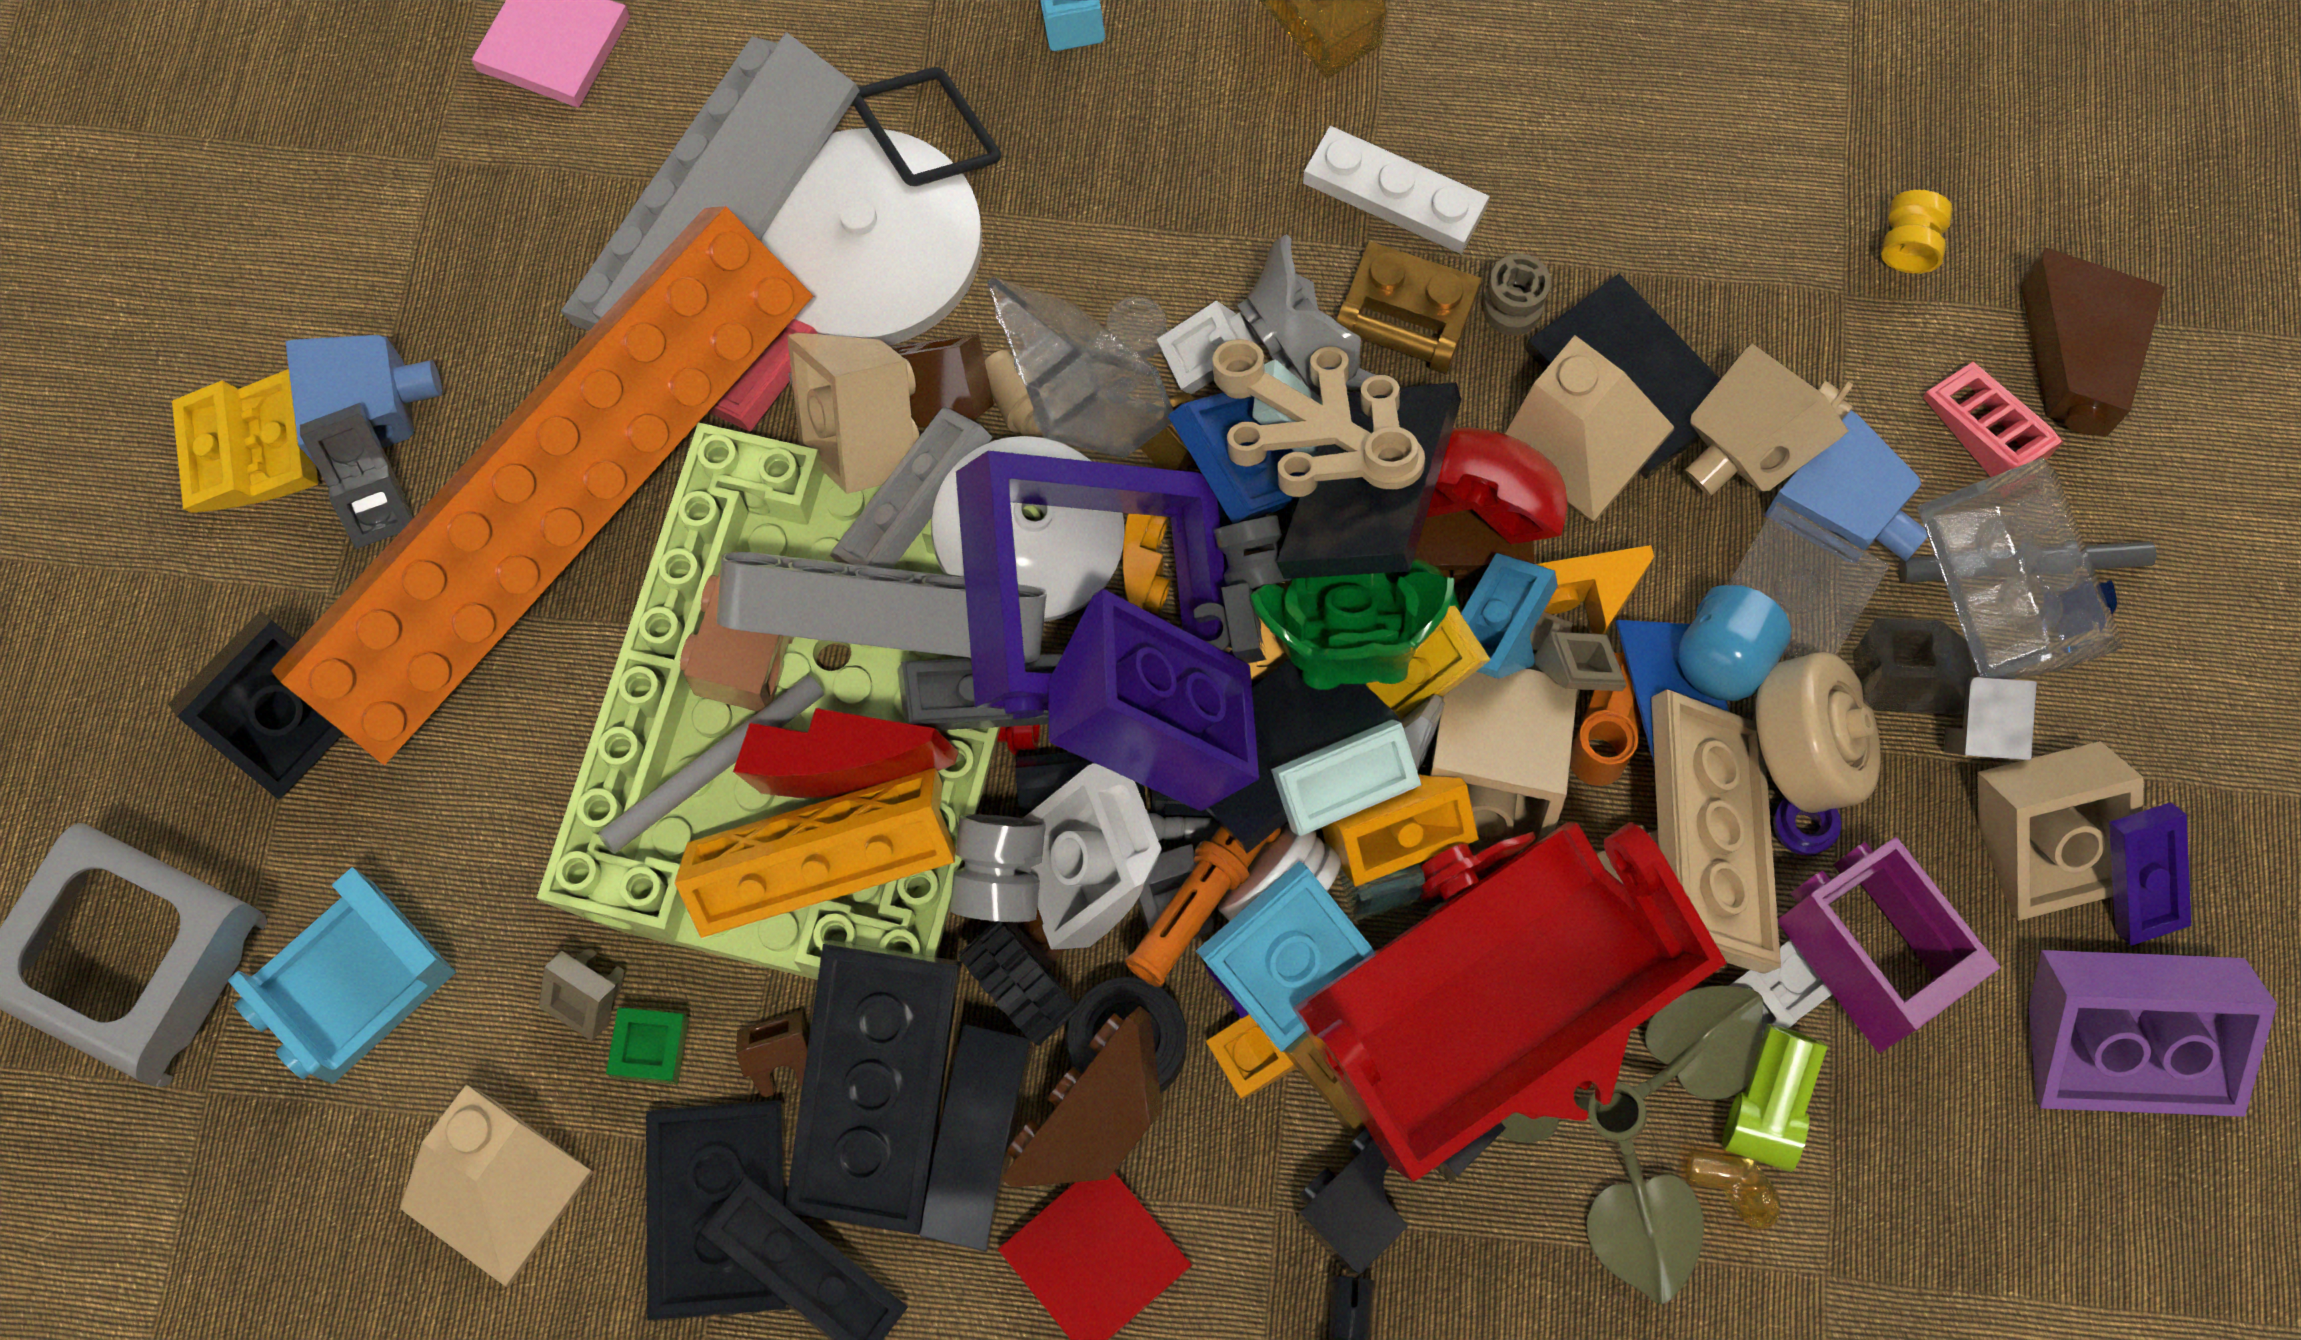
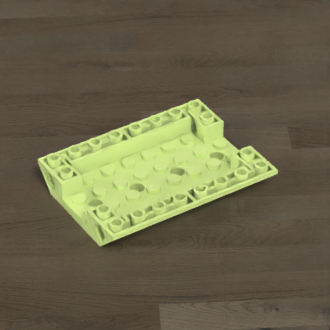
M698 422L537 895L539 901L620 932L818 980L822 946L827 940L931 957L937 956L951 906L954 872L961 869L963 860L956 854L955 863L710 936L700 937L674 883L687 842L836 797L795 798L761 794L733 772L735 762L615 854L604 845L598 836L599 831L758 713L757 711L694 695L684 676V671L680 669L681 653L685 641L691 633L698 635L705 615L701 611V598L704 586L710 575H719L721 555L731 552H753L837 562L830 556L832 550L882 485L846 494L822 471V459L818 449ZM1026 506L1022 509V514L1030 521H1040L1044 518V513L1036 506ZM932 517L893 569L944 575L933 548L931 537ZM794 637L792 644L788 643L782 660L784 669L773 701L809 675L819 684L824 696L782 728L808 733L815 708L904 723L897 672L901 662L968 659L969 657ZM830 644H843L851 650L850 659L844 667L835 671H827L817 665V657L824 647ZM1001 727L937 730L959 751L954 765L938 771L943 784L940 812L955 848L957 846L960 815L977 813Z

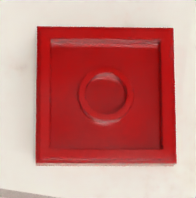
M1115 1172L1107 1180L1075 1182L997 1249L1070 1340H1110L1192 1267L1188 1259Z

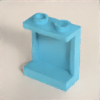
M353 867L332 884L334 889L342 896L334 905L256 974L248 976L238 970L228 979V982L241 996L234 1003L235 1008L258 1031L264 1032L269 1028L283 1043L275 1051L277 1056L295 1075L303 1080L311 1074L334 1084L456 973L372 880Z

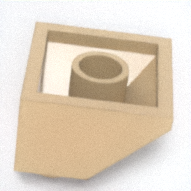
M1574 335L1535 381L1505 434L1525 442L1547 457L1562 475L1566 487L1567 504L1591 523L1595 524L1674 431V426L1624 371Z
M465 1085L421 1143L400 1209L502 1285L510 1287L594 1171L494 1099Z

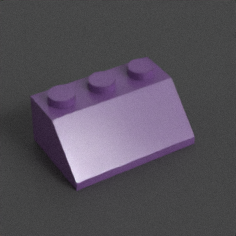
M2041 950L2029 1002L2036 1101L2042 1109L2245 1117L2277 1003L2245 958Z

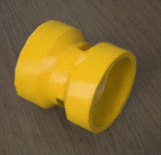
M1910 190L1895 196L1891 202L1888 215L1889 225L1892 227V230L1887 232L1884 237L1881 251L1882 260L1889 267L1906 273L1921 274L1932 272L1939 268L1943 262L1946 249L1945 239L1941 235L1950 226L1953 212L1952 203L1946 197L1928 190Z

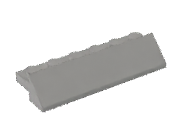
M787 32L784 33L778 43L751 37L562 308L561 312L572 325L590 331L704 208L727 206L760 240L860 90L856 83Z

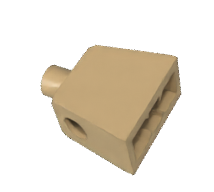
M1751 344L1691 415L1690 424L1708 448L1685 469V472L1710 497L1735 473H1738L1759 491H1769L1841 439L1849 430L1823 393L1754 344Z

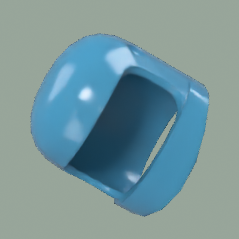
M1723 585L1711 588L1698 605L1696 618L1683 634L1679 643L1678 662L1683 675L1696 690L1705 696L1717 700L1738 701L1755 694L1762 682L1777 665L1790 643L1792 628L1787 614L1776 601L1758 590L1742 585Z

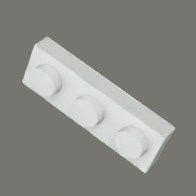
M1332 126L1328 128L1304 170L1303 184L1460 254L1463 253L1487 209L1490 197Z

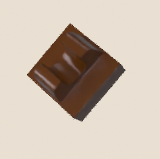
M802 1010L737 1030L735 1053L743 1077L750 1076L757 1090L764 1097L774 1095V1080L771 1072L780 1066H788L793 1069L799 1085L803 1086L810 1034Z

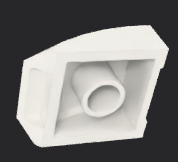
M1096 763L1085 767L1024 817V819L1039 821L1046 825L1042 863L1032 867L1031 874L1040 880L1037 907L1044 923L1042 927L1051 950L1087 948L1106 935L1134 906L1157 863L1162 849L1135 781Z

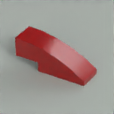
M815 708L808 733L749 723L733 772L761 794L795 798L839 797L935 767L937 771H940L955 764L959 751L935 728Z

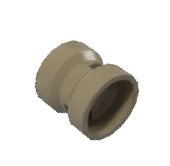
M1516 253L1505 256L1494 266L1483 302L1484 317L1494 330L1504 335L1517 336L1528 333L1538 324L1551 286L1548 268L1539 259L1528 254Z

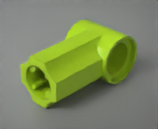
M1767 1024L1745 1093L1739 1092L1736 1095L1728 1113L1722 1137V1150L1788 1172H1792L1796 1168L1804 1150L1809 1130V1115L1806 1111L1828 1047L1824 1042L1792 1029Z

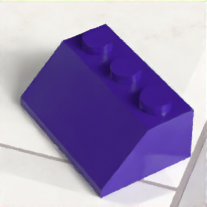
M1105 589L1095 593L1048 682L1049 742L1199 811L1207 809L1259 779L1250 665Z

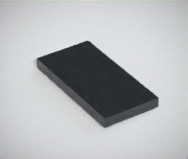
M1456 382L1400 388V405L1397 411L1399 426L1408 430L1416 437L1425 454L1424 471L1416 482L1400 489H1382L1371 485L1363 477L1318 481L1317 487L1312 493L1299 498L1277 560L1283 579L1410 571L1462 400ZM1361 392L1347 393L1352 423L1373 433L1372 418L1367 416L1361 409ZM1376 395V396H1373V397H1374V398H1378V399H1382V398H1386L1387 396H1384V395ZM1336 444L1318 446L1315 456L1346 453L1348 451Z
M827 940L823 943L785 1208L791 1213L919 1235L931 1175L961 961Z

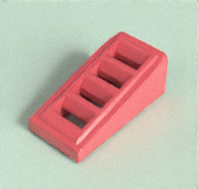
M1971 362L1926 391L1923 395L1924 400L2001 490L2048 460L2063 443L2062 439L2045 421L1975 362ZM1969 385L1976 394L1959 405L1951 396ZM1985 404L1991 411L1979 420L1970 414V412ZM2000 421L2006 430L1995 436L1988 429ZM2014 439L2022 447L2015 452L2007 446Z

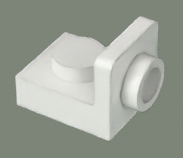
M1216 300L1157 338V342L1180 389L1186 393L1193 394L1214 380L1213 354L1221 344L1236 339L1249 340L1258 344L1261 342V339L1257 336L1241 311L1236 314Z

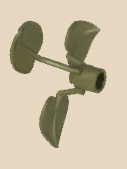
M1709 986L1685 992L1653 1015L1645 1034L1646 1046L1649 1052L1657 1060L1668 1065L1663 1071L1649 1080L1640 1083L1635 1088L1625 1083L1616 1082L1611 1102L1608 1105L1597 1102L1595 1100V1092L1591 1098L1574 1096L1578 1107L1588 1112L1590 1122L1598 1134L1606 1140L1619 1143L1631 1181V1185L1616 1184L1607 1187L1594 1200L1587 1218V1233L1591 1247L1599 1261L1612 1274L1638 1289L1658 1304L1670 1301L1690 1278L1702 1247L1704 1220L1702 1209L1695 1193L1681 1178L1665 1174L1656 1176L1644 1183L1632 1141L1640 1135L1646 1125L1647 1109L1644 1099L1669 1083L1676 1076H1678L1681 1085L1688 1093L1705 1100L1727 1099L1746 1088L1762 1041L1763 998L1760 993L1754 990L1735 986ZM1514 1112L1501 1121L1506 1129L1500 1136L1523 1143L1543 1141L1551 1137L1557 1130L1560 1118L1542 1116L1533 1120Z

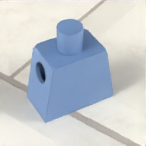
M365 335L285 341L298 445L314 464L315 462L300 436L301 424L361 403L382 448L409 439L413 434L414 427L410 402L442 396L441 379L434 361L429 360L404 365L403 359L385 336Z
M1851 410L1842 420L1849 431L1841 439L1798 469L1778 492L1764 516L1846 563L1855 564L1875 540L1907 562L1931 534L1930 531L1902 511L1921 486L1920 478L1859 415Z

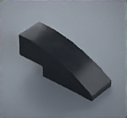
M964 1024L937 1140L920 1237L983 1252L988 1251L1004 1181L1001 1178L1006 1173L1010 1160V1155L1006 1150L1015 1139L1019 1123V1107L1034 1050L1032 1041L1029 1038Z

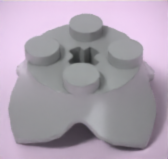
M1286 234L1273 243L1261 276L1254 288L1246 295L1247 299L1237 306L1269 350L1268 353L1272 359H1276L1318 396L1321 395L1320 388L1315 386L1311 380L1310 358L1316 350L1328 346L1340 348L1347 353L1349 358V379L1346 382L1347 391L1361 392L1362 383L1367 378L1376 375L1359 368L1361 364V338L1336 322L1332 317L1319 311L1314 282L1296 274L1291 252L1292 239ZM1325 367L1323 369L1332 370L1335 367Z

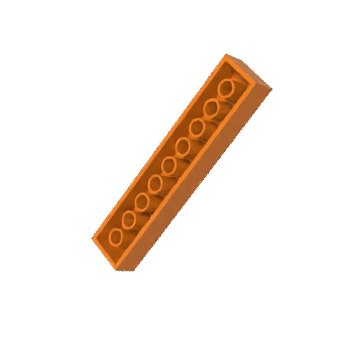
M727 206L704 208L271 670L283 685L385 766L814 296Z

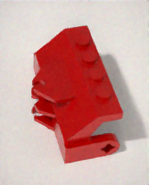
M1566 822L1292 1008L1325 1063L1334 1073L1391 1168L1413 1183L1514 1112L1533 1120L1542 1116L1577 1121L1587 1120L1588 1112L1578 1107L1575 1103L1574 1092L1576 1087L1587 1090L1593 1084L1595 1100L1601 1104L1608 1105L1613 1096L1630 1031L1727 964L1664 854L1647 832L1632 822L1627 823L1604 839L1606 854L1622 883L1605 869L1581 827L1577 823Z

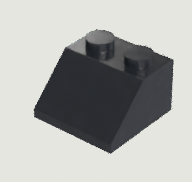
M260 610L168 705L181 721L275 798L280 800L343 732L283 685L271 670L297 641Z

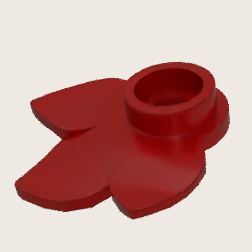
M1534 832L1498 842L1477 855H1473L1468 844L1465 843L1449 848L1434 856L1420 867V871L1426 880L1422 885L1424 891L1420 896L1422 901L1427 904H1434L1443 900L1445 902L1451 901L1512 860L1519 852L1532 845L1536 838Z

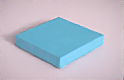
M1298 861L1196 950L1199 956L1281 1052L1306 1031L1292 1008L1375 952L1309 868L1301 861Z

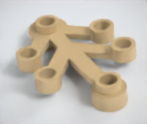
M1243 339L1230 340L1221 344L1213 354L1214 381L1227 396L1242 399L1252 395L1296 421L1269 425L1241 422L1234 425L1227 434L1228 455L1231 461L1240 466H1254L1262 462L1267 455V451L1332 444H1336L1348 451L1346 453L1315 457L1304 452L1286 454L1278 462V485L1283 493L1292 497H1303L1316 489L1318 481L1363 477L1371 485L1378 488L1400 489L1413 484L1422 475L1425 467V454L1416 437L1408 430L1399 426L1397 411L1400 405V387L1394 378L1387 375H1374L1367 378L1361 385V409L1373 421V433H1370L1351 421L1346 382L1349 379V358L1344 350L1332 346L1322 347L1316 350L1310 358L1311 380L1315 386L1320 388L1322 405L1266 373L1264 353L1256 343ZM1325 367H1335V369H1332V370H1327V369H1323V368H1325ZM1376 395H1384V396H1387V397H1386V398H1382V399H1378V398H1374L1373 396H1376ZM1244 442H1253V443H1255V444L1250 445V446H1242V445H1239V444L1244 443ZM1294 472L1305 473V475L1299 477L1291 476L1290 474Z

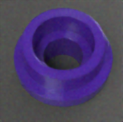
M1784 798L1775 810L1773 825L1778 839L1787 849L1800 855L1811 856L1826 851L1836 842L1841 831V818L1836 808L1823 812L1809 813L1798 809ZM1797 815H1806L1813 820L1816 827L1814 834H1805L1797 828L1795 823Z

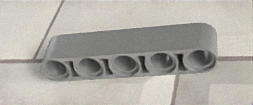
M731 552L721 555L717 623L723 627L741 631L971 658L964 577L753 552ZM1018 584L1025 663L1037 661L1040 658L1047 593L1036 587Z

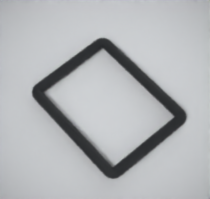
M931 67L858 87L860 91L852 104L907 185L920 186L989 166L1001 159L1000 149L944 69ZM938 79L988 153L913 174L863 98Z

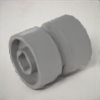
M960 815L956 855L965 861V866L954 872L950 912L968 918L1000 922L1036 920L1040 880L1031 874V868L1042 863L1045 823L1010 816Z

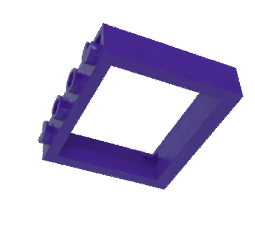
M990 450L956 471L975 708L1005 709V714H1013V719L1037 717L1044 714V710H1048V682L1053 673L1025 671L1011 502L1171 517L1182 628L1203 641H1214L1221 636L1223 623L1217 620L1198 623L1193 611L1205 603H1216L1225 608L1222 588L1226 587L1223 576L1225 573L1223 553L1217 549L1213 531L1220 528L1217 497L1202 473ZM1231 650L1228 654L1234 656L1233 650Z

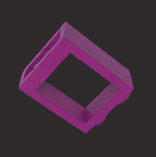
M1897 836L1874 852L1866 842L1853 849L1833 864L1840 875L1832 880L1829 879L1823 870L1811 877L1790 893L1797 905L1778 919L1780 927L1878 1054L1919 1029L2001 968ZM1860 884L1863 885L1935 977L1904 1001L1829 906Z

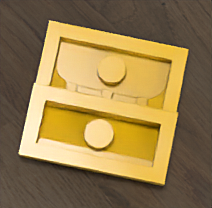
M289 369L240 389L221 380L172 400L184 510L196 513L235 508L276 499L318 485L316 465L298 445Z

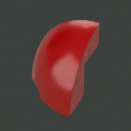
M1472 427L1453 428L1426 518L1473 509L1511 545L1560 537L1567 512L1566 487L1557 467L1542 453L1525 442L1507 434Z

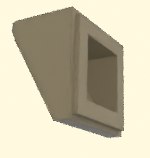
M1550 632L1534 655V664L1565 689L1623 691L1627 686L1607 634Z

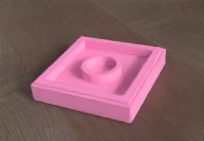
M506 0L471 60L478 72L579 108L629 21L630 15L626 5L612 0Z

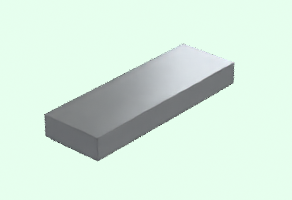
M945 406L941 408L835 546L830 556L838 563L893 569L931 519L936 496L948 473L963 457L982 445L989 443L993 437L980 424Z

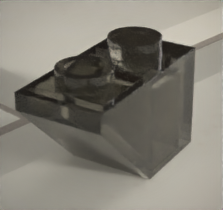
M1876 618L1853 652L1855 674L1862 684L1863 702L1875 711L1964 715L1966 681L1970 677L1987 678L1983 652L1944 622L1938 620Z

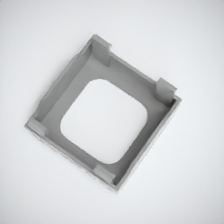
M85 823L74 824L57 839L0 927V1010L140 1082L154 1087L169 1085L173 1076L164 1071L172 1058L193 1040L227 984L228 979L241 961L245 938L253 925L262 930L267 924L266 916L253 906ZM90 869L107 870L168 900L175 906L180 916L178 936L137 1003L128 1014L112 1022L94 1021L39 993L27 985L21 973L32 966L85 885L87 870Z

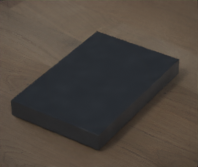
M1620 273L1528 340L1525 350L1546 370L1568 342L1576 335L1624 371L1674 426V431L1640 469L1639 472L1645 479H1648L1701 438L1690 424L1691 415L1721 379Z
M1289 658L1252 687L1259 779L1206 809L1246 853H1249L1288 821L1271 769L1394 719L1400 722L1398 715L1365 684H1339L1337 687L1327 690L1312 688L1303 681V670L1295 666Z
M781 1100L646 1111L648 1321L790 1311V1307L700 1235L701 1231L746 1176L785 1207L787 1197L785 1103Z

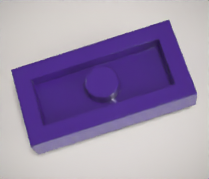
M2169 802L2110 821L2109 834L2115 932L2131 946L2192 926L2187 814Z

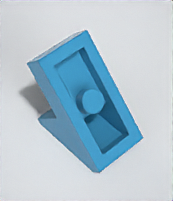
M1499 553L1495 554L1461 612L1466 623L1491 659L1476 672L1501 679L1533 666L1535 658L1530 634L1558 586L1555 570Z

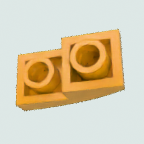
M1128 513L1123 545L1125 600L1149 613L1159 616L1164 607L1171 584L1170 579L1163 577V554L1157 553L1164 539L1169 517Z

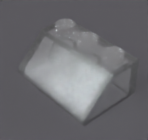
M2044 457L1917 506L1979 677L2010 680L2050 673L2124 649L2058 475Z

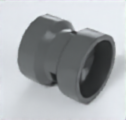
M1278 516L1249 520L1213 530L1217 549L1224 553L1227 559L1228 569L1223 575L1226 587L1248 583L1253 590L1263 585L1279 584L1292 580L1283 579L1277 564L1279 557L1277 542L1282 536ZM1256 548L1260 550V553L1244 556V551Z

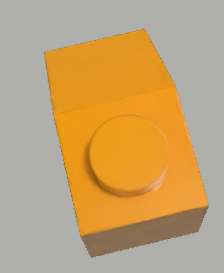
M1419 775L1421 786L1323 826L1322 831L1325 843L1335 850L1341 860V869L1353 885L1357 887L1430 859L1454 846L1477 841L1479 839L1467 783L1458 777Z

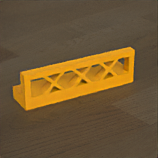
M936 767L687 842L674 883L700 937L710 936L955 863L956 848L940 812L943 784Z

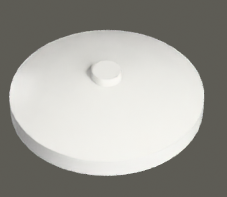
M860 128L830 134L760 238V241L814 296L793 319L814 327L820 335L879 339L890 346L926 332L948 316L960 303L969 290L979 267L982 254V227L977 201L972 188L962 173L920 186L907 185L869 128ZM884 129L913 174L953 163L946 155L923 140L908 134Z

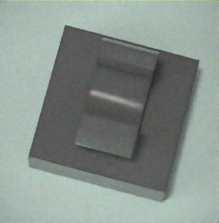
M1248 583L1222 588L1225 608L1216 603H1205L1193 610L1198 623L1211 620L1223 623L1221 636L1214 641L1205 642L1226 653L1233 650L1235 657L1247 664L1267 660L1260 619L1250 602V595L1253 591Z

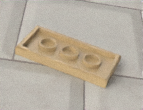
M1667 689L1651 697L1659 849L1664 854L1726 962L1763 974L1781 968L1767 769L1760 747L1756 722Z

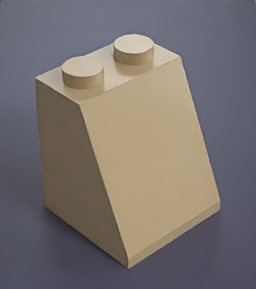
M1524 669L1501 679L1479 672L1473 673L1443 696L1445 706L1430 746L1425 775L1458 777L1467 783L1479 839L1468 844L1473 855H1477L1498 842L1532 831L1536 836L1532 844L1534 845L1555 831L1567 795L1577 689H1565L1544 672ZM1526 849L1519 852L1516 856L1524 852Z

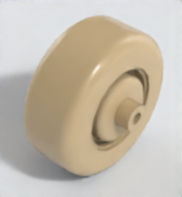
M1817 652L1778 662L1759 686L1756 697V725L1760 747L1776 786L1792 805L1809 813L1823 812L1834 808L1839 809L1864 802L1871 796L1877 785L1880 773L1881 751L1874 712L1859 678L1844 660L1828 652Z

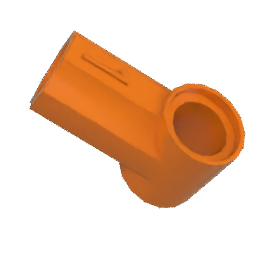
M1614 652L1627 686L1623 691L1593 690L1578 734L1571 747V770L1578 779L1589 785L1604 786L1619 779L1638 746V734L1643 722L1624 652ZM1599 739L1610 743L1616 750L1617 756L1609 758L1595 753L1590 747L1589 741Z

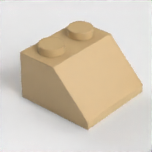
M809 333L787 335L799 445L818 449L822 459V471L846 494L883 485L920 437L916 423L911 418L910 396L915 393L916 384L910 363L906 358H903L879 339Z
M2101 741L1977 772L1979 830L2011 914L2018 921L2113 897L2109 822L2143 811L2144 777Z

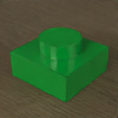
M618 1007L606 1075L614 1079L678 1085L689 1018L685 1014Z

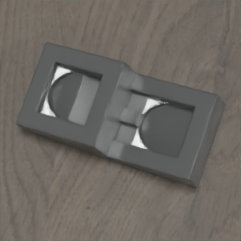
M361 403L300 425V436L328 486L329 500L356 549L396 535L409 524L413 516Z

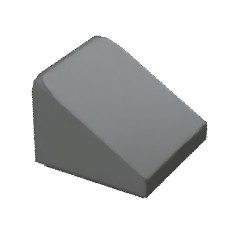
M1436 694L1400 720L1417 771L1428 755L1445 706V702H1443L1444 697Z

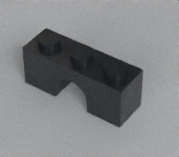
M1501 1122L1435 1167V1169L1451 1184L1506 1127ZM1367 1128L1347 1147L1355 1158L1337 1176L1327 1167L1298 1195L1307 1206L1299 1213L1297 1220L1333 1259L1353 1277V1280L1409 1226L1388 1203L1384 1192V1177L1390 1165Z

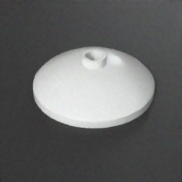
M1017 436L995 440L982 445L963 457L952 468L941 484L932 513V543L937 561L944 575L964 577L956 484L957 470L988 450L1083 461L1091 460L1065 444L1033 436ZM1011 502L1018 584L1036 587L1047 593L1044 622L1063 618L1089 604L1095 593L1106 587L1117 568L1124 545L1123 513ZM1026 506H1036L1042 510L1044 518L1040 521H1030L1024 517L1022 509Z

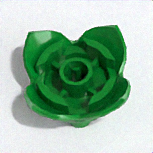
M1429 572L1410 573L1404 578L1400 576L1398 582L1394 584L1387 580L1385 573L1292 579V585L1288 586V590L1276 584L1263 585L1250 595V602L1255 613L1270 631L1283 641L1285 652L1292 663L1303 670L1302 679L1308 686L1327 690L1335 688L1339 684H1367L1376 681L1384 684H1395L1406 679L1409 662L1415 655L1416 649L1445 618L1453 597L1454 578Z

